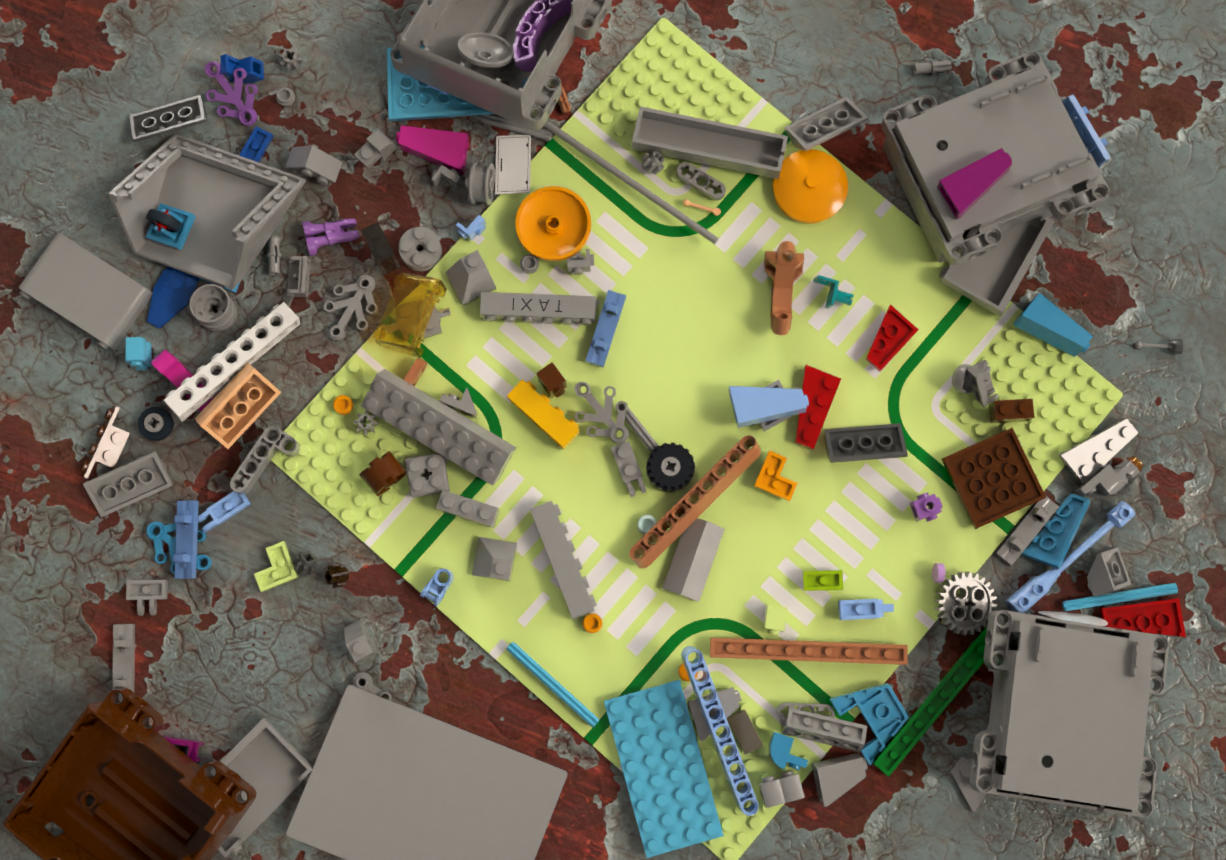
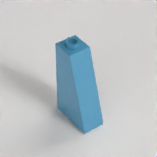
M1041 293L1027 305L1013 323L1015 327L1074 357L1080 352L1084 353L1091 346L1089 341L1093 336Z

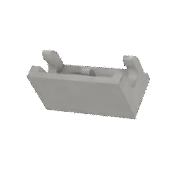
M307 256L289 257L287 297L308 298L311 261Z
M985 359L966 369L974 399L983 407H986L987 404L998 398L997 393L989 396L995 392V389L993 388L989 373L991 367L987 366L988 362Z

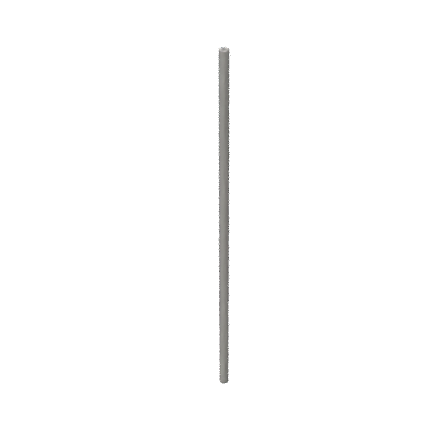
M546 121L544 127L704 238L713 244L717 243L719 238L550 121Z

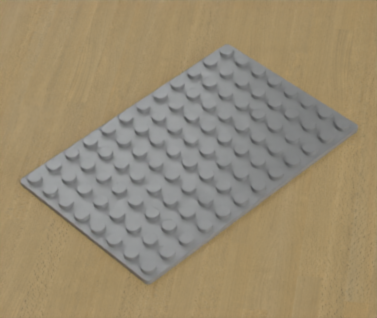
M348 685L286 835L345 860H535L568 774L563 769L353 685Z

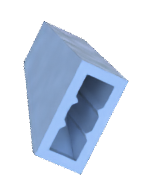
M729 387V395L738 428L806 413L807 406H809L808 397L803 395L802 389Z

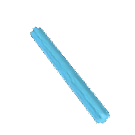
M1176 583L1067 600L1062 602L1064 611H1072L1178 593Z
M512 642L507 647L509 653L591 727H594L599 722V719L515 642Z

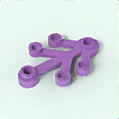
M216 61L208 62L205 65L206 74L209 77H215L227 95L212 89L206 92V98L209 101L217 100L232 103L238 108V110H232L227 105L219 106L217 109L218 115L221 117L239 118L242 124L246 126L253 125L257 121V113L253 109V102L258 88L255 84H248L245 87L247 96L244 105L241 100L243 79L247 75L245 69L238 68L234 70L235 82L233 89L224 75L221 74L220 64ZM213 66L217 67V72L213 71ZM238 71L242 72V77L238 76ZM250 86L254 89L253 93L249 91ZM211 92H213L215 95L214 99H212L210 96ZM222 108L226 110L225 114L222 113ZM247 113H250L251 119L246 117Z

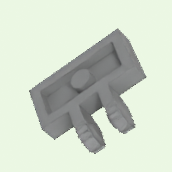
M127 580L126 600H137V614L139 616L144 615V600H149L150 615H156V600H167L168 580Z

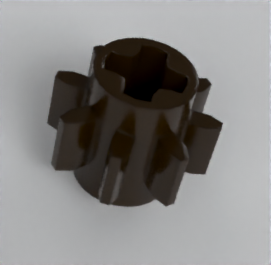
M341 563L328 566V570L324 574L325 581L329 585L333 584V588L346 585L345 581L349 579L348 569L341 567Z

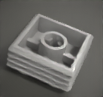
M435 453L405 459L409 491L412 498L442 493V490L450 491L444 456ZM425 471L432 473V475L429 476L428 480H426L425 477H422V475L425 474Z

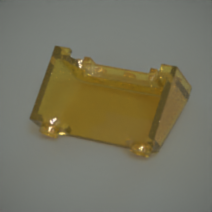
M402 272L394 280L395 287L379 327H376L373 336L376 343L380 346L421 358L423 349L420 348L421 341L424 342L425 340L423 335L435 304H439L440 299L438 297L444 298L447 288L442 280Z

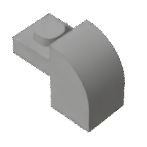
M377 131L366 139L367 142L354 156L367 169H370L380 158L385 161L397 147L383 132Z

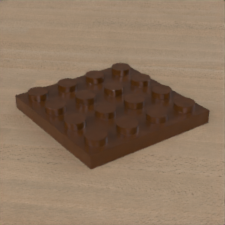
M1013 427L941 459L974 529L1046 498Z

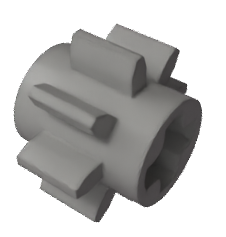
M293 46L291 49L284 48L283 54H279L282 60L280 62L282 67L287 65L288 71H291V69L298 70L299 64H303L300 58L302 56L301 52H295Z
M649 151L641 158L644 161L642 168L648 174L653 173L656 175L664 168V165H662L664 158L657 151Z
M365 411L364 415L358 413V421H354L356 425H359L356 430L358 432L364 430L365 436H367L369 431L375 433L374 427L379 425L378 422L374 421L376 415L369 416L368 411ZM366 419H368L370 421V424H367V426L365 427L362 423L366 422Z

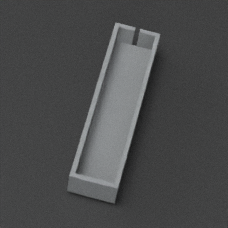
M640 106L632 139V149L647 153L649 151H657L662 156L779 179L788 136Z
M386 369L376 374L369 388L371 390L367 392L361 405L364 409L492 486L501 478L517 448Z

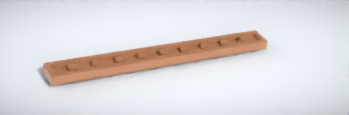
M710 638V657L907 665L908 645Z

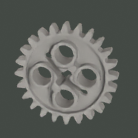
M966 571L965 574L964 572H958V576L951 574L952 580L945 578L947 585L940 584L942 592H936L940 599L935 600V602L939 603L935 610L941 611L937 617L944 618L941 624L947 625L946 629L953 630L954 633L974 635V630L981 632L980 626L987 627L985 621H988L989 615L993 612L991 610L992 607H997L996 604L992 603L997 597L991 596V593L995 590L988 588L991 583L985 581V577L979 576L978 573ZM957 589H959V590H960V593H959V595L956 597V591H957ZM977 590L978 594L976 598H974V592ZM957 608L958 614L954 616V611ZM976 610L975 616L972 617V612Z

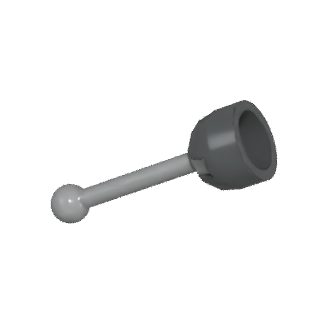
M1173 339L1168 344H1146L1137 341L1134 346L1137 349L1141 347L1168 348L1172 354H1182L1183 340Z

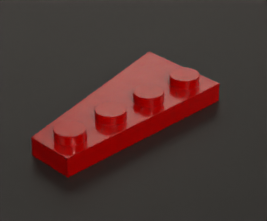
M805 365L802 391L803 395L808 397L809 406H807L806 413L799 414L795 443L812 450L814 449L841 378Z
M1179 598L1100 608L1101 618L1108 622V625L1104 627L1186 637Z

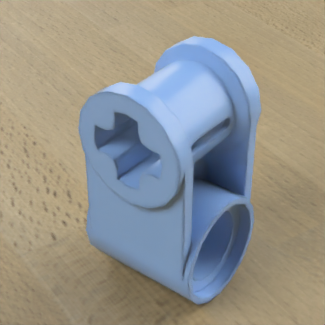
M448 569L437 570L424 587L420 596L422 598L426 597L437 607L453 583V573ZM446 572L449 576L446 583H442L439 579L440 574Z

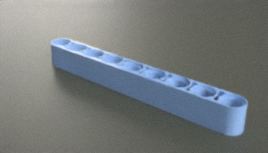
M687 646L682 650V661L736 805L745 815H754L759 808L758 802L703 654L695 647ZM691 652H696V658L693 661H689L688 655ZM698 671H703L702 678L696 680L695 674ZM709 689V696L702 698L703 691ZM712 708H717L716 714L710 717L709 711ZM723 726L722 734L716 735L717 728ZM726 745H730V751L723 753V748ZM736 763L737 769L731 772V765ZM740 782H744V787L741 790H737V785ZM750 800L751 805L748 808H744V803Z

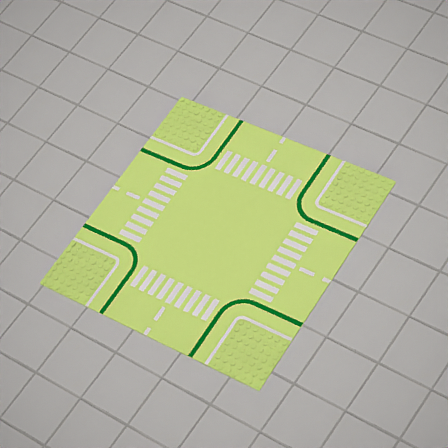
M661 18L561 127V130L719 238L717 243L713 244L560 137L554 135L531 160L530 193L500 194L481 215L486 222L484 232L480 236L477 235L472 241L461 237L399 305L432 297L434 306L438 311L449 307L451 316L440 318L442 334L406 344L400 330L390 334L387 330V326L397 323L398 316L395 309L284 430L285 433L299 443V453L294 457H289L277 451L271 461L420 593L437 570H450L454 575L453 583L446 591L444 598L437 608L622 772L604 701L676 680L681 682L686 703L697 699L691 682L682 680L678 674V669L683 663L681 657L682 650L687 646H693L703 654L716 692L730 687H734V690L739 691L742 700L739 702L740 707L730 716L746 710L763 744L762 747L744 754L729 724L759 806L758 811L754 815L747 816L736 805L711 735L705 740L701 741L699 739L687 703L724 835L702 843L721 860H738L784 805L764 807L758 784L763 782L762 778L774 776V779L782 777L781 773L793 771V774H799L802 783L813 770L812 763L819 762L832 747V745L785 735L794 738L789 754L806 759L808 763L806 768L801 767L800 770L789 767V762L786 763L785 769L778 767L771 760L768 751L772 733L782 734L783 727L786 724L785 720H781L777 716V707L784 702L828 704L833 707L829 699L884 684L899 665L711 658L710 638L908 645L909 654L937 621V615L941 613V611L935 610L939 606V603L935 602V600L940 599L936 592H942L940 584L945 586L947 584L945 579L942 583L933 582L932 568L934 563L944 564L946 570L945 578L952 580L951 574L958 576V572H964V574L966 571L976 573L1033 505L1031 504L974 529L941 459L1013 427L1044 491L1065 466V463L1058 454L1066 452L1072 446L1087 440L1122 398L1123 393L1077 355L1074 357L1015 327L1013 323L1023 311L1011 301L1003 314L998 316L941 283L940 280L942 278L939 275L943 268H948L950 264L947 260L940 263L937 261L922 228L837 158L835 159L841 164L847 176V197L841 209L833 217L815 224L795 221L781 211L773 196L772 186L774 178L663 156L664 162L662 165H664V168L656 175L646 173L642 168L644 161L641 158L647 152L632 149V139L640 106L788 136L785 127L793 123L666 18ZM789 136L783 160L789 155L801 151V149L795 148ZM820 144L811 148L813 150L823 151L834 157ZM688 162L723 183L726 188L724 197L718 201L713 200L681 181L677 177V167L679 164ZM689 169L682 170V175L689 174ZM695 172L693 173V176L691 175V181H693V177L696 174ZM698 177L696 179L697 185H705L706 179ZM709 182V186L706 190H709V187L712 188L711 182ZM548 186L564 187L575 192L586 203L591 215V232L587 243L576 255L566 260L545 261L537 258L539 261L538 270L532 274L523 272L520 267L521 259L531 254L522 246L516 232L515 219L522 201L532 192ZM719 187L717 189L712 188L715 195L717 193L721 194ZM688 199L692 203L712 209L719 208L721 213L719 216H715L712 212L684 206L683 200ZM790 241L795 245L796 253H804L803 272L793 283L790 331L787 335H777L772 332L770 321L773 279L764 271L765 251H777L782 242ZM586 249H590V254H594V265L590 266L591 272H583L581 275H573L572 272L568 273L567 260H585ZM478 250L496 286V289L491 292L596 296L595 323L586 326L580 325V322L564 325L557 321H553L552 324H543L541 321L524 323L522 320H515V322L510 323L504 322L503 319H496L494 322L484 321L480 316L481 297L462 305L446 271L459 259ZM820 275L839 281V291L854 295L851 298L853 300L851 305L848 306L847 304L834 301L832 307L825 308L830 287L815 283L813 279ZM611 290L626 295V300L603 368L586 363L585 360L607 292ZM891 304L919 330L879 372L866 360V357ZM607 311V312H606V313H608V314L615 315V314H614L613 312H611V311ZM417 358L423 359L427 362V366L417 382L416 388L440 401L442 394L448 396L449 393L459 397V401H461L467 388L478 414L477 419L457 410L455 411L517 447L501 478L493 486L445 457L449 492L498 507L500 511L494 528L438 511L436 507L441 493L412 498L409 491L407 472L397 484L391 485L388 491L379 496H376L359 476L363 470L371 467L369 463L377 457L381 459L388 451L395 456L405 471L406 458L437 453L378 416L374 419V421L379 423L378 426L374 427L375 433L369 431L367 436H365L364 430L360 432L356 430L359 425H356L354 421H358V413L364 415L365 411H368L361 407L367 392L371 390L369 388L377 373L386 369L404 380ZM985 359L988 362L987 366L991 367L989 373L993 388L995 389V392L989 396L997 393L998 398L995 401L1033 399L1035 418L1028 422L990 423L989 404L983 407L974 399L972 391L969 394L956 391L952 385L953 372L962 364L973 366ZM551 362H553L564 377L567 385L566 392L558 398L554 396L552 399L539 383L536 374ZM805 365L841 378L813 450L795 443L799 414L790 417L763 432L759 423L741 428L737 427L729 395L730 386L766 387L779 380L783 388L795 389L799 387L802 389ZM522 379L525 382L530 381L537 388L535 391L539 395L542 393L551 400L549 404L554 408L558 406L565 413L563 416L568 421L572 419L578 424L579 435L565 450L507 399V395ZM578 382L588 383L591 387V394L603 408L605 404L604 389L608 386L614 387L616 395L613 397L611 418L615 423L618 414L616 404L619 401H624L658 446L663 445V443L671 444L673 442L676 445H683L685 449L687 448L690 455L693 456L695 463V472L690 483L682 490L674 491V493L663 492L661 489L655 488L649 481L646 473V464L651 451H649L626 420H624V426L629 431V437L625 442H630L646 488V492L642 493L637 480L630 482L635 491V496L631 497L611 450V447L619 444L613 442L610 437H590L587 435V428L589 426H596L598 429L610 428L606 423L585 421L581 423L575 420V414L578 411L597 414L584 397L576 395L574 391L575 385ZM583 386L581 387V392L585 393L587 388ZM611 388L608 389L607 394L611 396L613 390ZM340 395H346L353 401V410L347 415H340L334 410L333 402ZM580 413L578 419L583 420L584 415ZM366 419V422L362 424L366 427L367 424H370V421ZM901 423L908 453L907 457L830 463L826 453L824 429ZM591 428L590 434L594 435L596 433V429ZM621 430L617 431L616 435L618 438L622 437L623 433ZM744 436H753L761 448L760 456L698 517V519L724 528L700 601L697 602L662 589L681 535L650 566L644 569L639 568L629 555L631 548L645 535L638 530V520L644 515H651L658 522ZM288 443L285 450H292L294 443ZM769 450L787 458L780 476L798 483L790 502L754 487ZM425 471V474H423L422 477H425L426 480H428L429 476L432 475V473ZM927 492L929 496L935 494L936 498L939 497L942 503V512L937 514L938 518L928 522L926 519L916 522L909 504L918 500L917 496ZM552 501L553 505H558L561 512L558 518L560 523L565 522L568 530L565 536L567 541L572 540L575 548L572 554L574 559L579 558L582 566L579 572L581 577L586 576L589 588H586L589 596L593 594L597 606H594L595 611L591 613L599 615L602 619V628L598 632L589 633L584 629L583 620L588 614L572 619L530 511L531 508ZM479 537L517 543L511 582L472 575ZM842 570L843 590L803 591V571ZM446 572L440 574L439 579L442 583H446L449 576ZM959 589L956 591V596L960 593ZM883 599V604L894 605V612H884V617L879 619L839 620L838 601ZM766 605L788 607L785 631H779V635L767 633L768 629H763ZM512 642H515L599 719V722L594 727H591L509 653L507 647ZM691 652L688 655L689 661H693L696 658V652ZM698 671L696 680L702 678L703 671ZM704 690L702 693V697L709 695L710 690ZM785 706V708L781 709L780 711L782 714H784V717H787V706ZM805 706L801 708L802 711L811 713L809 707ZM855 706L839 716L834 709V718L853 722L860 711ZM814 707L815 714L823 716L831 714L830 711H827L826 707L824 711H816L817 707ZM723 726L717 728L716 735L722 734ZM726 745L723 748V753L729 752L731 746ZM736 763L730 767L731 772L737 769ZM740 782L737 785V790H741L744 787V782ZM750 800L744 803V808H748L751 805Z

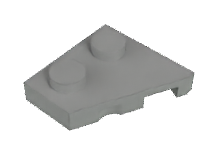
M960 757L950 773L967 801L970 810L975 812L987 793L971 788V762L964 757Z

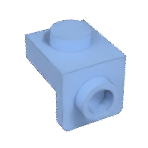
M480 215L475 218L467 229L458 222L456 224L457 233L463 239L468 238L472 241L477 235L480 236L484 232L486 222Z

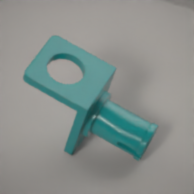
M820 275L813 279L815 283L830 287L825 308L832 307L834 301L847 304L848 306L851 305L853 301L851 298L854 295L839 291V281Z

